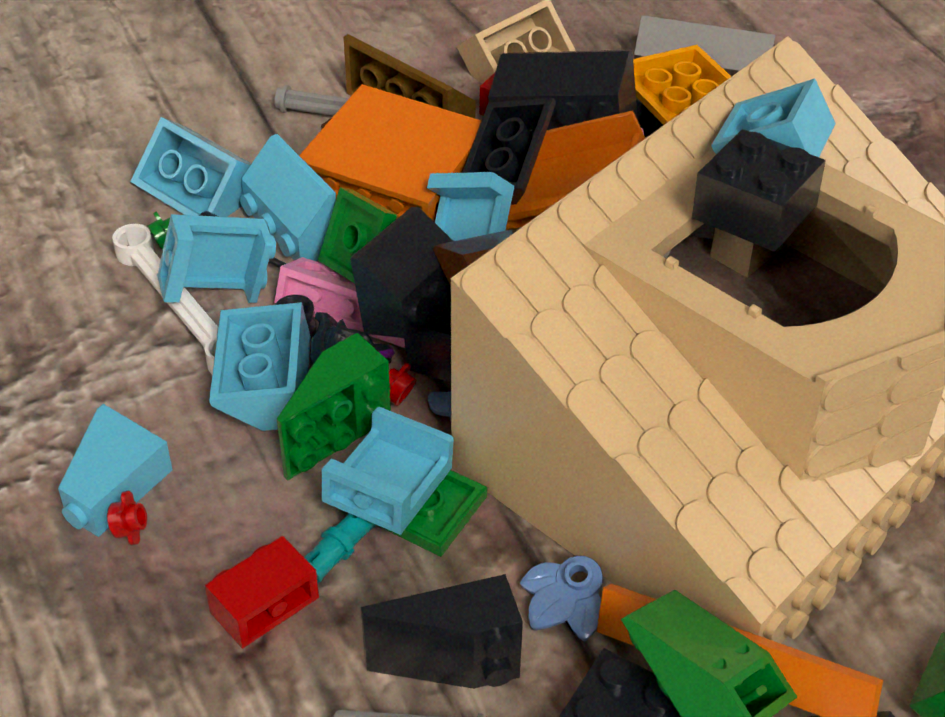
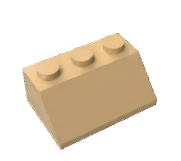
M544 0L475 34L456 46L471 76L481 83H484L496 72L500 55L503 53L576 51L551 0Z

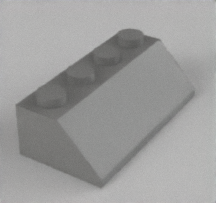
M641 15L634 56L636 59L698 45L728 74L733 76L774 46L775 35Z

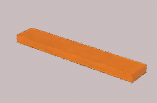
M612 583L603 587L597 632L633 645L629 632L621 619L656 599ZM730 626L770 653L797 695V698L789 703V705L821 717L877 716L883 685L882 679Z

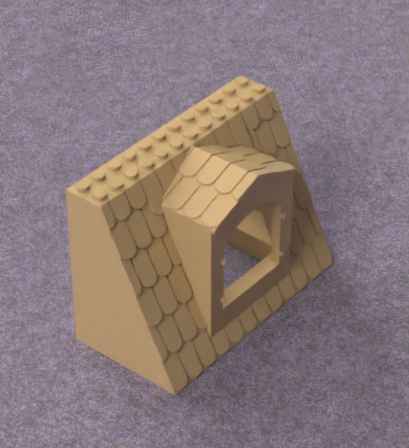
M787 36L451 278V435L454 438L452 467L465 477L486 486L487 493L573 555L586 556L595 560L600 566L603 576L613 584L654 599H658L676 590L727 625L781 644L788 636L791 639H795L806 626L811 611L815 607L818 610H822L833 597L836 590L835 586L841 579L845 582L851 580L861 565V558L867 552L871 555L875 554L886 538V531L891 526L896 529L899 528L907 518L911 510V504L915 500L922 503L931 492L935 479L938 476L945 478V197L932 182L928 183L891 140L885 138L845 91L829 79L801 45L792 41ZM815 78L836 123L819 157L825 159L826 162L817 206L775 252L715 228L710 257L748 278L783 247L788 245L876 293L878 296L860 309L837 319L804 326L783 327L762 315V308L755 304H752L750 307L678 266L679 260L672 256H669L667 259L663 256L704 224L692 218L697 173L716 155L711 145L735 104Z

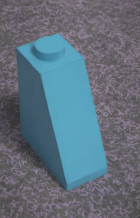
M102 404L97 408L58 488L64 507L62 509L64 518L76 529L85 528L97 537L102 535L109 528L107 520L108 508L111 503L121 501L122 492L131 491L134 501L137 503L173 470L167 441Z

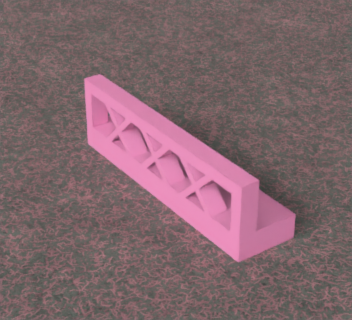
M304 257L280 266L274 303L288 295H303L313 302L315 314L316 312L328 313L337 322L343 319L348 329L364 332L356 287L353 282L328 266ZM369 334V336L405 348L404 338Z

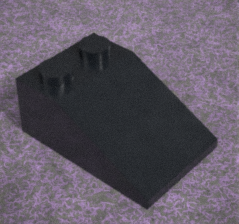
M506 574L361 607L364 658L367 671L472 689L487 685L497 687L508 683L512 679L520 678L523 621Z

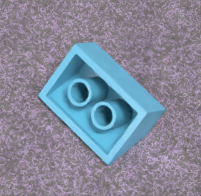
M161 117L130 182L184 215L199 216L202 212L209 211L219 217H227L242 207L240 196L243 195L241 179L252 163L192 129Z
M274 134L269 137L241 179L243 195L240 196L241 205L248 216H253L255 219H265L270 235L275 237L282 253L286 257L290 256L293 260L304 257L318 261L336 202V192L278 134Z
M302 302L221 310L209 398L211 407L262 431L278 430L277 417L309 371L311 336Z

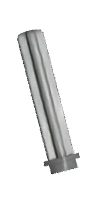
M285 85L283 88L279 87L276 90L275 107L280 108L283 113L291 109L334 116L349 98L291 90L289 85Z

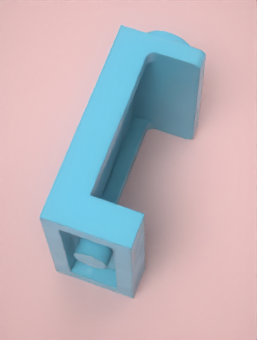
M493 172L430 173L427 188L440 195L435 223L453 241L506 230L514 185Z
M171 214L157 274L163 301L180 303L183 287L243 289L248 303H257L260 290L265 289L267 285V265L269 259H273L276 253V240L273 235H270L265 219Z
M377 407L372 413L371 431L346 461L341 463L331 458L322 468V502L401 535L451 470L454 438L452 435L382 407Z

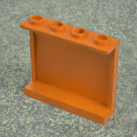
M361 84L299 156L336 192V199L340 187L353 189L397 214L396 219L411 207H419L435 222L436 204L440 200V195L427 188L430 173H461L465 167L482 120Z
M633 110L546 130L526 191L517 204L510 206L506 230L523 227L643 141L645 136Z

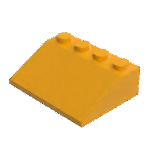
M698 45L633 59L636 97L663 125L732 77Z

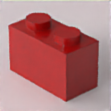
M283 535L270 544L257 548L251 556L234 567L221 571L212 581L205 584L210 613L242 649L319 598L316 569Z

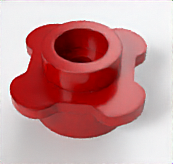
M405 363L400 371L395 368L389 371L390 402L395 406L400 405L406 399L417 381L407 373L411 368L409 363Z
M131 491L122 492L121 501L111 503L108 508L107 520L112 535L116 538L128 537V542L131 545H137L140 542V530L146 528L147 513L143 504L134 501Z

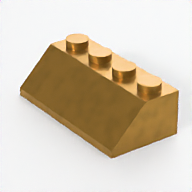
M350 34L343 37L348 95L352 96L360 85L363 84L476 119V101Z

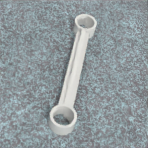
M127 224L118 228L112 237L117 260L124 265L137 266L162 296L157 278L161 259L154 252L150 230L141 224ZM183 287L180 303L167 302V304L204 347L207 367L213 375L219 327L186 288Z

